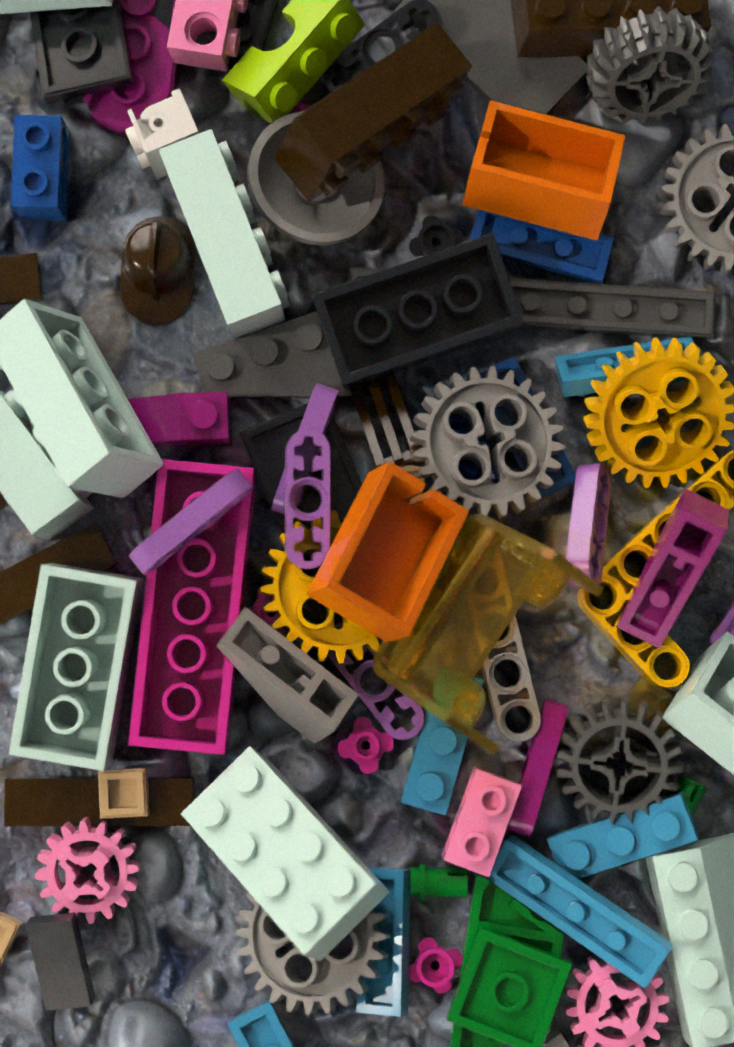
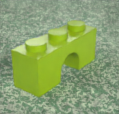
M292 0L285 7L282 13L294 29L290 39L281 47L272 51H261L251 46L222 79L245 110L269 123H273L289 114L366 25L350 0Z

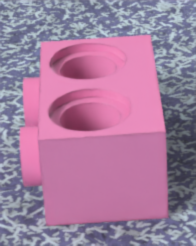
M176 0L167 43V49L173 62L227 72L230 56L237 57L240 47L241 31L236 28L238 13L246 12L248 0ZM211 31L217 34L214 41L209 44L200 45L195 43L197 37L203 32Z
M473 766L441 854L443 860L489 877L522 785L516 781Z

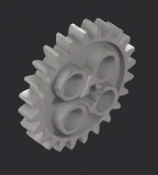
M723 124L717 139L709 129H706L701 135V145L696 140L690 138L684 146L687 154L679 151L676 152L672 162L677 168H667L663 175V178L671 184L662 186L658 195L670 200V202L661 206L659 214L673 217L665 226L664 231L665 233L679 232L680 236L673 245L675 249L688 244L691 247L687 257L689 262L701 254L705 256L704 270L707 271L715 261L721 263L722 275H727L734 264V236L729 229L730 223L734 222V209L716 232L709 230L711 222L734 193V176L724 174L719 165V161L722 160L734 162V136H732L728 125ZM692 197H706L712 204V212L702 213L693 206Z
M474 366L468 371L466 382L455 372L449 378L451 389L439 382L434 388L438 400L426 396L421 403L429 414L417 413L413 419L415 424L424 429L413 432L410 436L411 442L422 445V448L411 455V460L425 461L426 464L417 474V477L422 479L432 476L435 482L428 491L432 489L437 491L443 490L446 493V497L453 501H459L460 505L467 510H470L472 506L476 507L479 520H484L487 517L490 508L494 509L498 519H503L507 515V504L518 514L525 509L523 497L535 503L541 498L536 486L548 489L554 483L545 472H557L561 468V464L551 458V455L559 454L565 449V445L552 441V437L558 435L563 430V426L549 425L548 419L557 410L555 407L542 410L539 404L544 399L546 393L543 391L531 396L528 390L532 380L529 378L519 387L513 384V370H510L501 380L497 379L495 366H491L486 372L485 377L481 378ZM476 403H481L483 405V422L481 420V416L478 410L475 407ZM506 407L510 409L515 417V424L513 426L501 424L495 417V408ZM453 414L465 417L469 422L470 432L467 434L454 432L449 425L448 417ZM484 433L487 441H495L496 446L490 453L487 445L478 444V440ZM506 452L518 453L523 458L525 463L523 472H514L506 466L504 461ZM470 460L474 462L479 469V479H465L458 470L459 461ZM491 463L499 479L497 484L493 483L490 478Z
M247 892L246 896L255 906L252 910H239V915L249 921V927L236 930V935L248 938L249 945L242 947L237 952L238 955H251L253 962L245 968V974L259 972L261 975L255 989L259 991L270 986L273 988L270 995V1003H278L286 996L288 1012L297 1011L303 1001L306 1015L316 1014L320 1001L323 1010L327 1014L336 1011V998L344 1007L354 1003L350 989L360 995L366 994L369 991L363 979L364 976L373 979L380 977L381 973L372 963L373 960L388 959V954L377 948L378 941L391 938L390 933L378 930V923L389 918L388 913H375L374 909H372L349 932L354 945L351 955L347 958L339 954L336 946L321 961L308 957L312 964V974L305 981L298 976L295 969L296 961L302 955L301 951L295 947L282 958L278 956V950L292 941L287 935L283 938L277 934L274 928V920L254 897Z

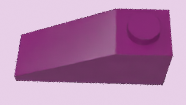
M227 392L176 393L128 399L155 448L233 446L232 402Z
M685 489L618 620L617 628L658 648L661 647L727 531L729 509L690 490Z

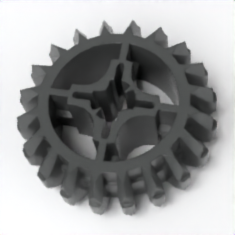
M659 6L652 14L648 15L644 14L639 8L637 17L630 20L621 16L620 26L617 28L605 27L604 39L594 40L593 52L587 55L586 80L598 107L603 108L609 118L618 116L623 123L635 118L640 125L650 117H654L659 122L661 116L668 112L677 115L678 107L682 104L693 105V95L705 92L704 84L712 78L711 70L714 64V55L707 33L702 29L701 25H698L692 15L683 16L677 8L672 9L666 14Z
M607 696L602 698V712L597 713L594 705L591 703L584 705V711L588 718L587 721L576 714L570 716L569 723L577 732L562 730L560 740L568 746L557 747L555 758L565 763L556 767V776L570 778L562 785V791L565 795L579 792L574 800V806L577 809L584 808L589 802L592 803L590 809V817L596 820L600 817L602 810L608 811V818H610L611 824L614 825L618 818V813L626 812L627 818L633 825V811L641 808L644 813L650 816L648 804L654 800L663 804L662 800L667 795L662 789L678 791L680 787L679 781L669 774L684 772L683 762L672 759L683 754L684 751L681 743L669 742L677 735L675 728L671 725L660 728L664 722L662 719L664 713L662 711H657L649 718H646L649 709L648 702L642 700L636 710L631 711L630 698L628 696H622L620 709H612V701ZM615 726L613 736L609 742L603 745H592L591 749L583 748L586 741L593 734L604 728ZM630 727L641 731L651 739L658 750L659 757L647 756V751L636 749L631 745ZM622 740L626 761L630 763L628 764L624 761V767L619 768V777L616 779L615 767H613L612 759L608 757L610 756L614 759V753L619 752V745ZM580 764H589L591 770L604 773L609 780L608 792L593 785L584 775ZM648 772H655L645 785L635 791L624 793L629 779L635 776H647Z

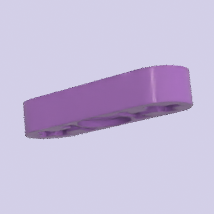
M316 383L298 431L313 429L325 436L337 403L339 390ZM304 438L303 445L295 447L294 450L295 455L303 456L304 471L301 473L293 470L294 480L310 477L312 458L318 456L320 448L312 446L311 439ZM285 469L271 508L272 511L285 515ZM307 485L299 487L294 494V503L297 509L300 506Z
M304 429L298 431L289 439L285 449V553L293 565L302 569H311L323 563L330 549V445L327 438L319 431ZM304 438L311 439L312 446L320 448L321 454L312 458L311 473L320 470L322 472V480L313 477L293 479V470L301 473L304 471L303 456L295 455L294 451L295 447L303 445ZM301 486H312L320 493L321 504L313 513H303L295 506L294 494ZM293 518L301 521H312L321 518V529L315 526L311 527L312 542L320 543V552L312 553L311 561H304L303 554L294 550V544L303 541L304 526L294 529Z
M605 463L579 465L576 471L566 552V573L572 588L598 587L601 582L611 496L610 475Z
M239 469L233 470L139 544L129 554L130 559L143 575L149 574L243 500L254 487Z
M339 623L334 627L336 629H341L343 623ZM363 645V655L366 650H369L374 659L362 663L353 675H350L346 669L347 665L354 663L347 653L345 654L344 662L337 664L333 651L328 652L329 658L390 736L406 740L420 732L424 723L422 708L379 652L374 653L366 645ZM370 667L382 669L388 677L386 689L378 695L366 693L360 684L362 673ZM395 687H398L403 694L401 697L394 699L400 708L406 710L411 707L416 713L411 718L414 726L408 731L402 726L396 729L391 727L390 722L395 717L387 705L382 712H379L374 706V703L389 697Z

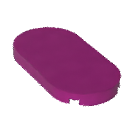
M121 0L135 84L83 96L86 105L98 124L115 134L127 136L125 129L133 126L127 110L132 109L136 120H138L147 107L172 97L171 92L176 90L178 64L173 62L167 49L170 29L150 13L156 4V0ZM173 0L172 17L176 0Z

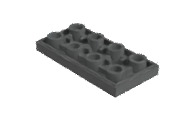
M403 0L395 8L394 12L412 0ZM427 0L440 12L443 21L442 29L473 66L464 80L488 102L491 100L549 115L587 75V63L579 56L517 58L511 0ZM419 11L415 12L412 15L414 24L409 30L418 29L420 32H423L429 28L427 20L432 17L431 13L423 16Z

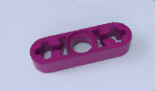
M544 699L540 709L541 724L538 732L532 737L519 779V784L522 787L509 820L507 831L530 837L533 831L565 724L568 705L549 699Z

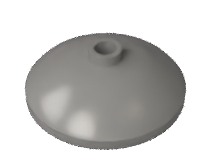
M303 112L281 117L271 123L260 134L249 156L247 181L251 197L257 209L276 230L302 243L332 245L355 237L370 224L381 206L385 188L381 161L365 173H361L359 169L353 171L347 176L349 181L334 195L327 198L322 193L308 202L274 160L294 118Z

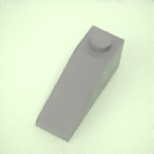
M246 607L217 644L220 651L273 711L314 744L336 730L359 695Z

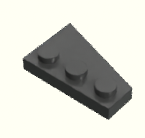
M317 311L192 353L204 392H227L231 399L293 397L294 399H310L316 383H320L339 390L338 399H353L350 388L343 389Z

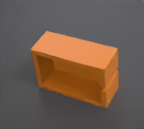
M490 100L462 205L598 241L611 203L626 135Z
M390 461L368 472L306 594L385 642L409 637L469 513V510L435 489L412 498L409 504L403 501L422 492L425 483Z

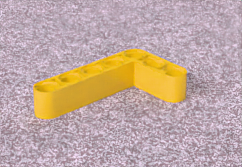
M734 450L719 458L717 462L713 463L686 489L694 493L697 491L707 492L712 497L714 503L730 510L734 506V481L728 475L727 468L729 462L734 460ZM682 493L603 564L600 584L607 586L612 594V601L608 608L601 610L592 605L589 599L592 587L579 588L577 594L578 605L582 612L636 671L651 685L665 688L681 684L688 676L690 665L685 652L668 634L660 648L642 639L635 645L629 644L622 637L621 629L616 626L639 579L627 574L624 569L625 557L631 552L638 553L647 563L659 538V527L662 522H666L669 519ZM661 653H667L675 662L674 673L665 680L656 675L653 666L655 659Z

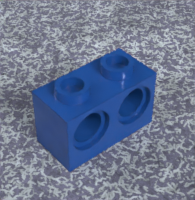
M15 115L11 207L22 221L67 222L71 132L62 116Z

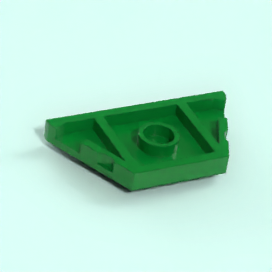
M475 873L459 982L480 926L561 957L564 934L559 929L492 883L484 875ZM452 1023L449 1047H501L507 1045Z

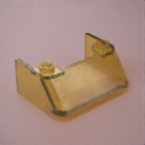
M474 514L465 519L409 637L390 642L383 641L374 656V671L380 678L443 722L493 754H496L500 746L473 728V725L481 716L486 702L484 689L472 680L524 600L534 606H545L561 594L568 581L597 596L600 595L604 588L557 551L484 514Z

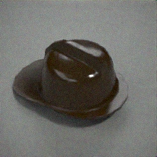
M165 216L150 217L136 224L126 236L122 251L121 296L129 313L142 322L153 325L169 323L181 316L190 303L194 283L195 243L188 228L178 220Z

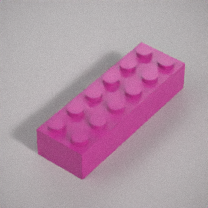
M162 459L164 465L157 472L151 535L235 469H239L254 488L243 500L162 565L146 575L128 745L225 755L229 752L237 669L220 651L217 644L244 609L257 473L254 468Z

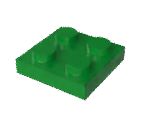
M480 926L446 1016L447 1021L512 1047H542L572 963L567 959Z

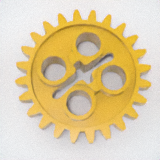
M655 337L652 340L650 351L646 352L638 342H635L633 357L628 358L622 352H616L620 365L615 369L603 364L601 368L607 376L606 381L592 380L590 383L599 396L588 397L584 400L587 408L595 412L583 417L586 427L594 429L586 435L591 446H598L594 451L600 462L608 460L606 465L610 473L614 475L623 469L622 475L629 484L638 474L644 488L650 486L654 477H658L662 486L668 488L670 475L674 474L684 484L687 482L686 470L692 467L697 473L702 475L704 470L700 461L704 458L714 462L719 460L713 451L715 445L726 447L730 445L722 431L734 429V421L726 415L734 412V400L727 398L734 393V386L730 381H724L728 373L722 365L714 367L716 359L712 354L706 352L700 356V349L693 342L683 351L680 341L673 337L668 348L664 349L662 343ZM681 376L686 378L683 386L677 391H666L667 385L672 379ZM631 394H641L637 405L627 409L621 408L622 402L626 397ZM696 397H700L697 403H692ZM661 408H664V409H663V415H664V416L661 417V418H659V419H657V418H658V413H657V411H658L659 409H661ZM694 418L699 419L697 426L693 430L685 433L680 432L681 426L686 421ZM629 424L625 430L621 429L622 425ZM644 436H655L654 441L647 448H635L637 442Z
M332 510L330 513V547L342 525L336 510ZM321 518L312 520L311 527L315 526L321 529ZM299 521L293 525L294 529L304 526ZM304 526L303 541L294 544L295 552H301L303 555L320 552V543H315L311 540V528L307 529ZM282 533L279 536V540L285 548V534ZM270 549L267 555L277 565L276 567L262 568L261 573L273 579V582L261 587L260 593L273 596L274 601L263 608L264 613L277 612L279 618L271 626L273 629L277 630L286 627L289 632L285 638L290 642H293L295 639L302 641L300 649L304 653H307L312 647L317 648V662L320 663L325 660L329 651H333L336 663L342 664L347 650H350L356 661L363 659V645H366L374 653L381 650L377 636L343 616L342 628L336 629L334 627L335 611L326 606L327 613L323 623L316 625L307 622L302 615V605L306 600L313 599L306 594L315 577L306 575L301 568L293 565L287 558L285 550L283 552Z

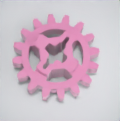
M83 817L78 830L68 821L61 827L63 838L55 833L49 836L46 843L52 850H41L37 857V860L47 866L40 868L36 872L35 879L47 881L48 884L43 888L40 896L41 898H46L53 895L56 898V902L52 907L54 913L60 911L65 906L70 909L69 913L76 912V916L79 913H85L88 924H93L97 918L98 911H101L107 919L113 917L115 913L114 902L124 908L127 906L130 897L124 890H136L139 880L130 876V874L139 871L141 861L129 860V856L135 851L137 846L135 842L126 845L120 842L125 832L123 828L111 834L107 832L108 820L103 819L97 828H92L89 817ZM78 841H95L99 845L83 847ZM113 855L119 866V880L116 879L117 875L111 871L110 858ZM58 861H60L59 865L65 870V885L62 884L59 877ZM89 863L94 864L97 868L94 873L88 877L81 874L80 871ZM94 894L98 899H83L78 896Z
M591 955L587 957L590 969L586 973L576 968L572 971L579 983L577 986H565V993L573 998L574 1002L563 1007L567 1016H577V1019L569 1025L573 1034L586 1032L582 1039L584 1047H593L597 1042L599 1047H628L631 1045L645 1047L643 1039L647 1035L655 1040H659L661 1036L654 1028L655 1022H668L669 1017L658 1008L659 1005L668 1003L669 997L664 992L655 991L663 983L662 978L658 974L654 975L646 989L632 979L625 983L612 980L609 974L622 972L606 961L598 964ZM594 983L596 991L593 1002L586 1005L585 1009L587 993ZM613 995H617L622 1000L623 1010L615 1013L610 1008L609 998ZM647 1003L645 1015L638 1024L636 1020L639 1008ZM606 1026L621 1029L623 1034H606L597 1030V1028L601 1030Z

